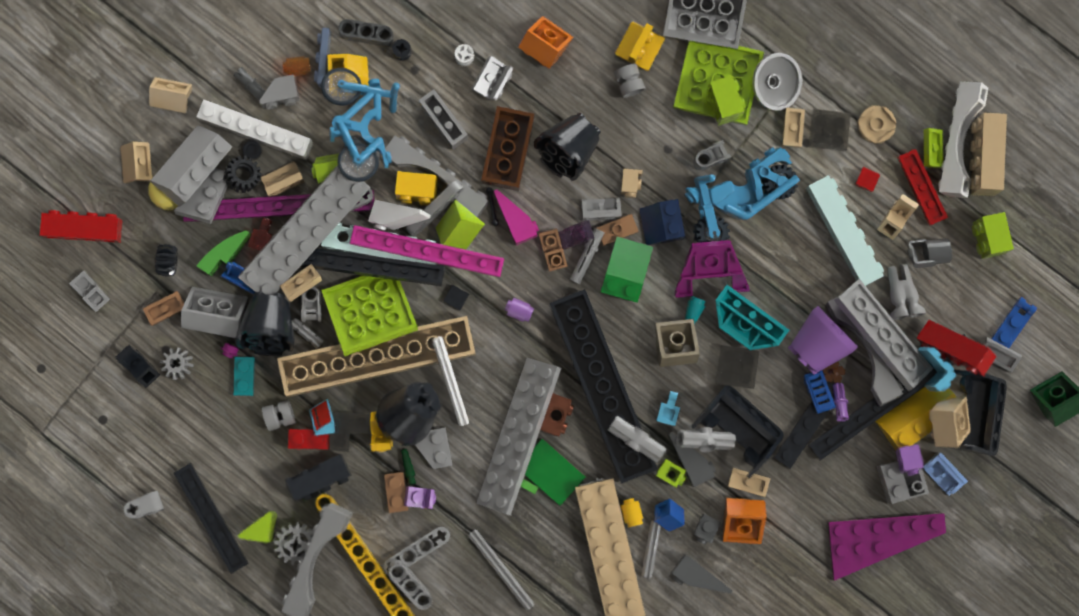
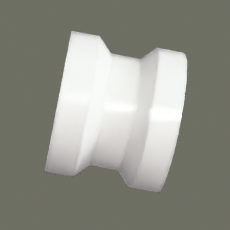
M467 44L459 45L455 50L456 62L461 66L470 65L474 60L473 49Z

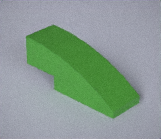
M245 230L225 239L209 251L197 264V267L212 277L223 262L227 264L234 261L252 235Z

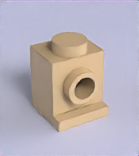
M623 169L621 194H624L626 198H636L637 190H641V179H638V177L642 176L643 170Z

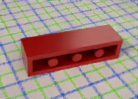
M48 210V213H41L39 236L49 239L121 243L123 220L118 218L116 214H105V217L98 216L97 213L87 212L85 216L73 211H67V214H60V211Z
M931 320L927 321L916 338L921 343L920 347H934L941 354V359L945 360L948 358L954 365L958 367L962 365L974 375L979 373L984 376L997 357L989 347Z

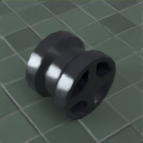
M404 39L394 42L392 46L394 57L400 61L408 60L412 55L410 43Z

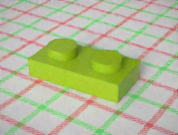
M926 128L924 129V167L942 168L943 130Z

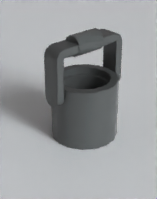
M948 238L910 241L908 244V255L915 268L933 267L936 264L950 263L952 260V249ZM923 246L924 261L918 262L917 254L913 247Z

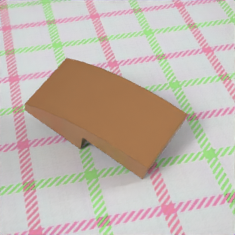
M557 228L538 233L549 272L568 267Z

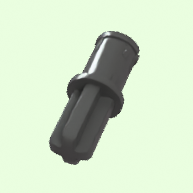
M243 67L239 68L238 72H235L233 76L245 86V90H249L260 101L266 91L256 82V78L253 79Z

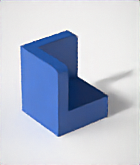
M672 499L656 504L655 522L667 531L684 526V509Z

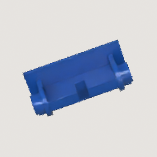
M228 262L226 271L221 277L254 294L255 291L238 278L245 268L235 262Z

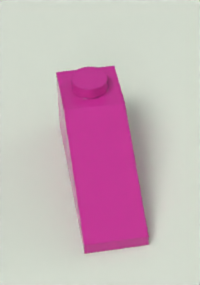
M494 190L495 198L516 246L536 238V232L539 229L535 220L531 221L526 213L500 191Z

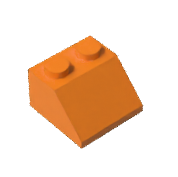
M542 16L527 30L518 48L526 55L536 59L541 65L550 69L569 45L573 36Z
M726 498L723 542L761 544L766 522L765 500Z

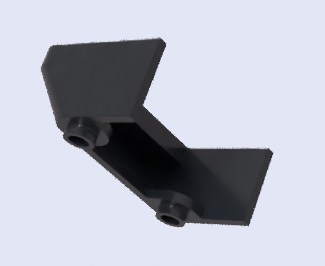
M954 370L955 374L962 376L960 388L967 394L971 432L958 448H947L995 456L999 449L1007 391L1006 381L987 373L983 376L979 373L974 375L965 370Z
M726 385L691 425V428L694 429L700 422L710 428H714L718 424L724 431L735 434L736 441L746 449L744 452L746 463L752 466L747 475L749 479L768 461L784 436L782 430L729 385Z

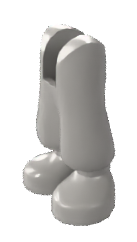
M902 264L900 266L902 280L898 279L895 266L888 267L890 300L896 307L890 314L891 318L895 321L908 316L912 318L925 315V308L918 304L919 295L913 283L908 265ZM905 301H906V302L908 303V305H909L908 310H907V308H906Z

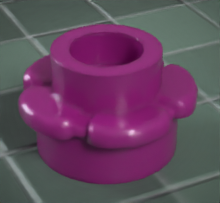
M225 342L221 350H223L222 354L232 359L233 356H238L239 348Z

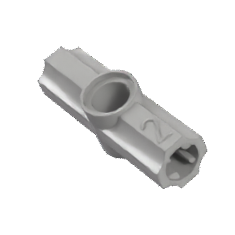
M618 416L608 429L612 434L625 441L626 445L637 452L643 453L656 463L666 450L664 446L651 439L647 433L637 427H633Z
M710 427L700 428L697 431L679 430L676 438L677 446H680V448H699L700 452L703 453L711 452L715 449L732 450L735 447L736 441L735 434L731 432H714Z

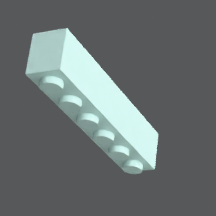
M828 175L809 185L806 190L855 280L860 279L866 286L884 276L883 267L874 259V251L870 245L867 246L864 240V232L862 229L857 228L855 224L856 218L852 212L848 211L844 196L839 195L836 181Z

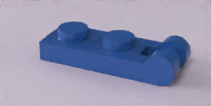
M1020 297L991 339L1010 348L1030 317L1037 310V307L1033 304L1029 305L1026 303V299ZM1020 308L1026 311L1024 315L1018 313Z

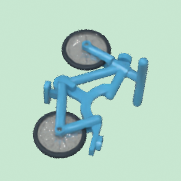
M335 68L326 73L322 79L321 90L324 97L332 104L339 106L355 102L360 95H363V97L342 116L338 115L333 118L332 127L329 130L330 142H335V137L341 136L346 146L339 153L337 160L338 169L341 174L354 182L366 181L377 172L379 166L377 151L382 156L385 169L389 168V163H392L390 151L386 152L383 139L381 137L373 138L368 131V125L372 119L376 121L381 120V97L389 98V111L391 113L397 111V96L400 84L395 82L391 90H385L381 88L379 79H371L368 81L369 86L361 83L358 75L352 70ZM373 98L374 109L369 110L361 122L349 120ZM348 130L360 132L363 140L368 145L354 143Z

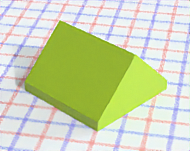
M455 200L435 228L442 245L467 250L485 223Z
M275 511L268 512L241 532L238 537L246 540L272 542L277 513Z

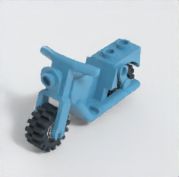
M771 147L764 152L765 156L759 160L757 158L749 164L750 168L745 170L747 184L744 186H736L731 181H725L708 188L705 183L715 181L713 174L698 176L694 179L696 187H687L685 189V197L690 203H699L700 219L694 226L695 230H693V234H695L693 238L697 243L724 241L730 237L728 235L730 229L727 228L729 225L724 222L723 218L715 216L714 208L736 220H748L775 199L789 198L791 194L795 193L794 189L798 187L796 183L800 179L796 176L795 172H792L793 169L791 167H787L792 162L789 159V153L781 147L774 149V147ZM775 162H780L781 164H783L771 166V168L768 167L769 165Z

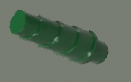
M401 450L405 478H407L409 485L416 484V473L408 450Z

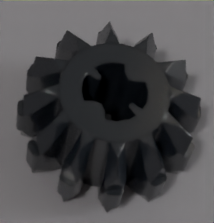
M164 244L157 247L155 272L158 275L165 277L175 275L178 261V249L176 246Z

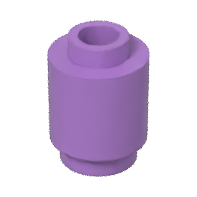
M513 298L512 301L508 300L505 311H507V316L522 322H529L534 308L530 306L531 304Z

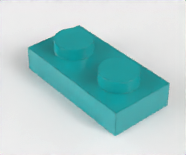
M235 357L234 396H254V357Z

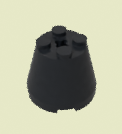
M577 113L542 132L534 140V149H538L542 156L540 158L541 162L552 173L560 178L565 176L571 181H575L583 173L599 142L601 131L597 126L592 125L582 113Z
M262 292L254 293V297L251 298L236 333L235 343L239 348L245 349L246 347L254 350V354L264 356H280L284 351H293L295 340L290 305L284 299L285 296L283 294L274 293L273 295H268Z
M413 383L387 393L380 400L376 412V421L381 432L387 438L390 437L394 441L401 443L402 446L416 445L429 434L437 413L441 408V403L430 383Z

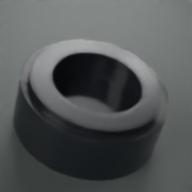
M251 140L243 145L242 151L244 156H247V159L251 157L253 160H257L262 155V147L258 142Z

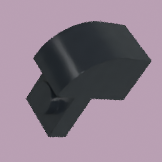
M131 345L126 346L115 357L132 374L135 380L145 388L160 376L145 356Z

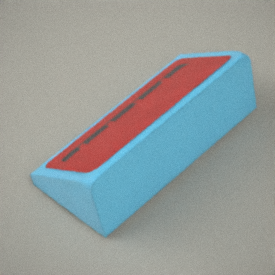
M326 399L309 410L315 435L335 433L329 401Z

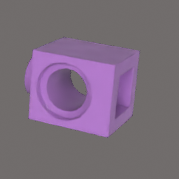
M918 444L901 447L896 450L901 474L907 473V476L919 474V470L924 468Z

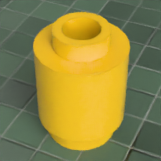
M634 498L623 500V505H620L624 522L627 523L628 528L643 524V514L639 500L635 501Z

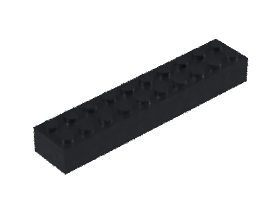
M581 290L549 303L620 484L657 470L655 461L643 453L635 451L626 445L625 441L608 431L617 416L633 427L641 430L642 428L586 290Z

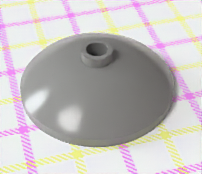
M772 53L765 56L758 63L752 81L753 91L761 105L770 110L786 109L796 101L802 88V73L799 65L791 56L784 53Z

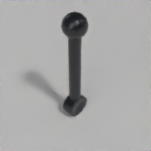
M488 187L486 194L489 196L493 218L492 225L497 226L499 221L496 219L492 196L493 189Z

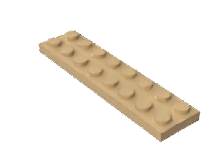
M613 478L575 487L605 616H645Z

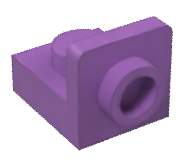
M406 486L404 506L432 509L436 501L435 490Z

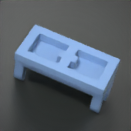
M936 453L924 464L923 469L948 496L957 492L968 482L942 453Z

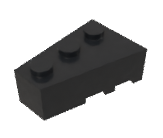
M340 454L313 468L304 470L292 478L289 477L285 481L294 501L302 500L306 502L314 498L313 494L318 491L323 494L331 490L330 486L335 483L342 485L348 482V477L352 476L343 455Z

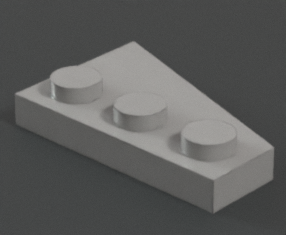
M214 168L188 201L174 210L175 214L211 224L228 187L226 184L227 179H224L225 171Z

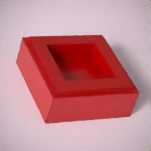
M862 167L855 185L873 192L881 174Z

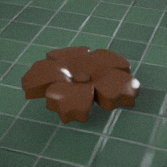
M839 362L823 369V373L826 374V382L840 383L842 380L840 375H845L846 369H843L842 366L838 367Z

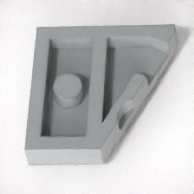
M446 428L430 430L429 434L415 445L433 469L453 466Z

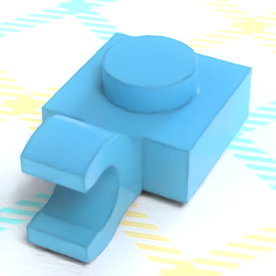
M670 391L667 404L661 402L656 421L673 426L676 425L680 407L675 406L678 393Z

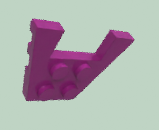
M730 240L691 244L675 289V298L693 296L692 280L731 276V288L737 292L750 291Z

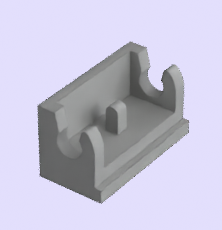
M620 198L581 200L583 221L615 220L621 218Z

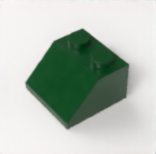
M1063 371L1030 389V393L1043 415L1055 427L1079 414V387Z

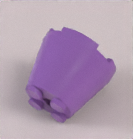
M817 306L811 311L788 348L794 355L799 354L797 356L799 361L804 366L809 364L807 368L816 375L819 371L853 353L858 346Z

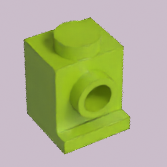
M664 459L655 475L675 488L678 485L682 486L687 477L684 475L686 470L667 459ZM669 471L675 472L674 478L668 476Z

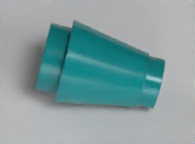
M691 296L687 302L685 320L694 319L695 325L706 307L704 306L706 301Z

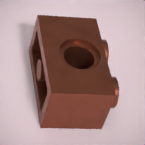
M553 393L540 431L557 437L560 436V433L564 434L568 425L565 423L566 416H571L574 405L571 404L572 400ZM559 410L562 413V418L559 421H554L551 418L552 411Z

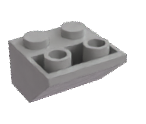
M898 461L876 466L887 504L929 494L922 469L919 470V474L907 476V473L901 474Z

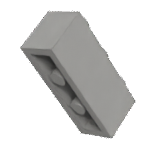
M434 89L419 99L420 106L453 150L468 140V134Z

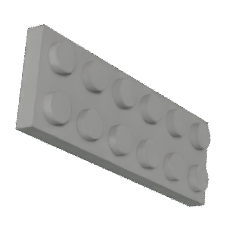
M860 279L855 281L834 300L908 391L913 389L933 369Z

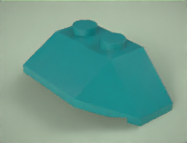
M729 285L725 286L715 300L719 328L750 351L779 346L790 331Z

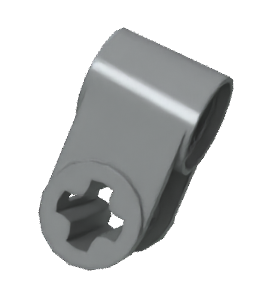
M719 141L700 151L693 160L694 167L699 171H704L732 158L731 155H728L723 145L724 141ZM705 157L707 164L702 165L698 158Z
M313 286L302 294V323L307 320L322 322L321 292ZM311 289H314L316 291V297L312 300H309L307 298V292Z
M158 491L129 501L124 506V514L128 518L133 519L164 510ZM133 506L138 507V510H136L135 513H130V510L133 509Z

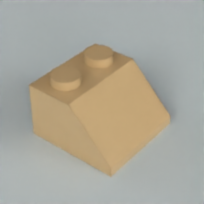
M960 396L938 402L930 410L929 418L933 424L932 438L935 440V446L958 448L971 432L967 397Z

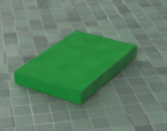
M541 439L534 447L525 475L559 506L562 505L575 490V487L585 478L580 471L544 439Z

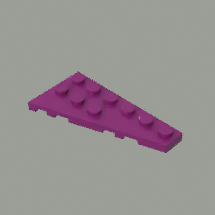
M945 514L828 522L833 580L840 579L946 533Z

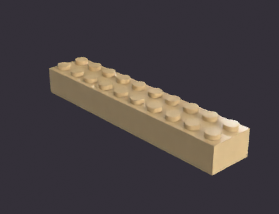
M464 316L419 326L415 332L344 356L339 344L277 358L285 396H297L439 364L432 340L440 336L443 338L450 361L474 356L476 353L468 317Z

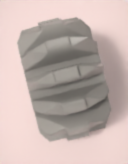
M177 347L176 352L170 348V355L167 353L163 354L167 358L166 361L160 360L161 364L166 365L161 368V371H167L165 376L169 378L172 375L173 380H177L178 375L181 379H185L184 372L190 375L191 372L187 368L194 367V364L188 363L193 357L187 356L188 351L184 350L182 352L180 347ZM175 360H180V362H178L181 364L180 367H176L175 364H173V362Z

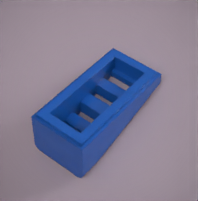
M822 370L816 375L813 373L805 374L804 384L817 414L836 408ZM828 400L827 403L818 404V402Z

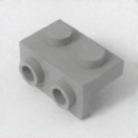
M488 56L471 89L489 101H496L502 96L505 83L511 79L513 67L506 66L494 57Z

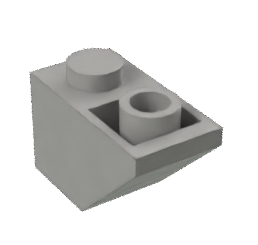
M288 75L275 78L261 97V106L266 109H275L277 105L285 104V106L296 104V101H300L295 76Z

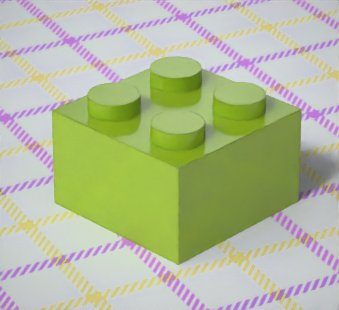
M732 75L711 81L706 91L718 126L739 120L746 106L744 99L740 98L738 91H740L738 81L734 80Z
M1005 212L983 216L973 222L972 233L977 238L978 244H976V249L982 259L1003 255L1014 250Z

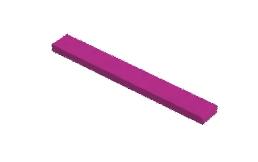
M356 225L353 227L350 245L499 278L501 277L504 258Z

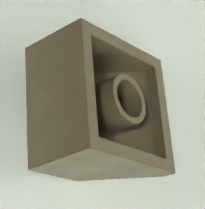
M694 319L655 323L656 351L659 367L698 362L700 352Z

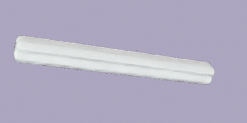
M441 336L436 337L432 341L458 424L464 426L469 423L443 338Z

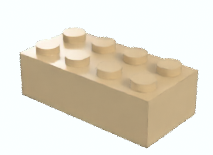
M983 113L972 122L971 133H974V140L971 141L970 151L973 152V159L970 160V171H972V178H970L971 195L995 196L1004 190L1007 114Z

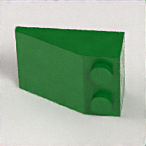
M617 236L601 293L638 303L653 247Z

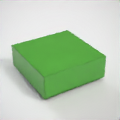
M523 479L521 487L535 494L538 487Z

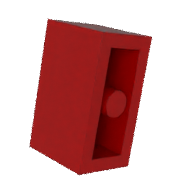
M289 429L288 449L330 450V434L315 435L314 429Z

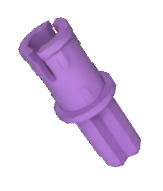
M835 383L833 385V393L836 406V420L843 422L849 420L847 412L848 400L845 398L843 383Z

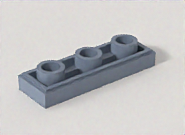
M322 28L321 33H318L317 37L320 52H316V63L319 64L318 71L315 70L314 82H317L320 88L323 77L328 73L327 55L330 53L331 31L329 28Z

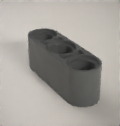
M345 19L338 26L342 38L348 41L384 47L390 46L394 41L393 31L386 25ZM350 26L353 29L350 33H344V28ZM366 29L371 31V34L367 37L362 36V32ZM382 33L390 34V37L386 40L380 38Z

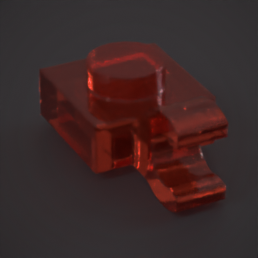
M263 217L260 229H253L248 247L261 251L272 239L273 235L268 233L272 225L270 219Z

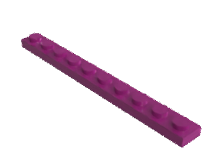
M366 192L363 196L365 200L368 199L367 195L370 194V192ZM311 194L222 200L213 220L292 216ZM375 195L370 203L352 212L372 211ZM183 216L184 222L198 221Z

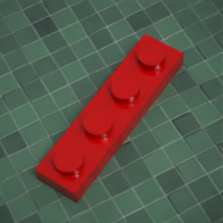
M914 149L897 157L929 226L947 219L948 216L917 150Z

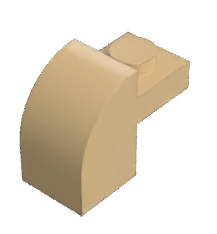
M902 194L892 205L877 230L894 240L919 204Z

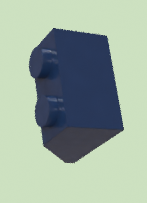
M678 199L639 208L646 245L678 241L685 238Z

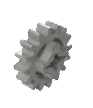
M289 522L288 528L281 527L282 533L276 532V536L279 539H274V544L277 545L274 547V550L276 552L280 551L277 554L278 558L284 556V563L291 560V565H294L295 561L298 560L299 563L305 557L306 552L298 553L305 550L306 545L309 541H312L314 536L311 535L312 529L306 530V524L299 527V522H296L295 526H292ZM300 532L303 533L308 540L302 538L300 536ZM297 537L298 543L296 544L293 550L292 543H294V540ZM282 547L287 548L290 551V554L285 552Z

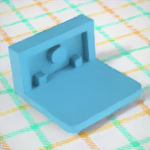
M920 347L918 351L937 371L924 386L929 391H945L950 387V381L957 376L953 372L954 368L948 362H943L940 358L941 354L934 347Z

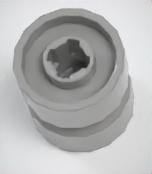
M637 64L626 65L614 71L617 83H621L619 89L623 98L637 95L646 89L643 80L638 77L640 72Z
M289 400L278 402L277 406L272 404L262 407V414L268 431L279 429L282 424L288 426L296 423ZM278 412L282 413V418L279 417Z

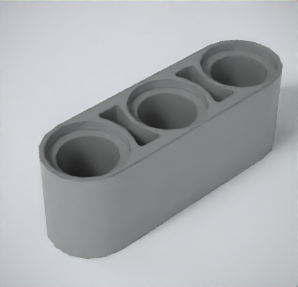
M401 560L391 561L388 566V572L392 581L417 608L421 610L428 609L432 605L430 591ZM395 567L402 568V572L399 574L392 573V570ZM408 581L415 582V586L412 588L405 587V584ZM421 595L428 597L425 602L418 601Z

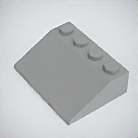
M669 0L663 36L738 49L747 0Z

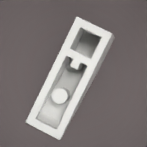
M375 200L368 222L374 224V228L385 231L386 228L395 230L430 219L431 215L420 209Z

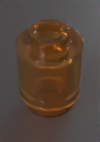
M309 57L286 58V62H283L284 74L302 76L311 73Z

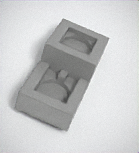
M85 270L69 282L95 312L110 300Z

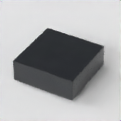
M452 285L443 302L461 311L470 294Z

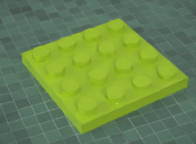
M689 41L673 108L715 118L706 90L711 81L732 75L733 79L738 81L740 88L738 94L740 98L744 99L746 106L741 118L733 121V123L747 126L754 98L753 74L756 66L763 59L764 52L738 46V49Z
M361 276L321 290L344 356L418 330L403 287L398 280Z

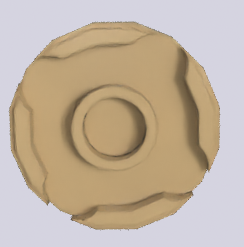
M871 106L865 109L859 117L858 131L868 142L874 144L883 143L889 140L895 132L896 119L893 113L886 107Z

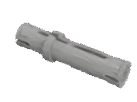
M594 228L588 242L584 244V251L570 280L581 284L595 252L599 250L597 247L605 232Z

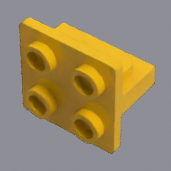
M631 22L615 55L649 71L665 38L653 32V26L648 23L643 27L635 22Z

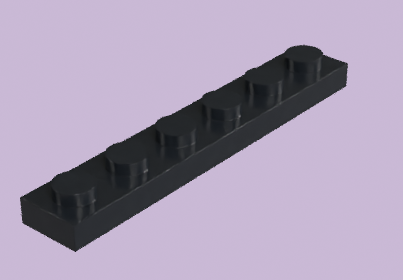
M189 463L174 472L175 477L230 573L233 574L248 565L249 562L193 464Z

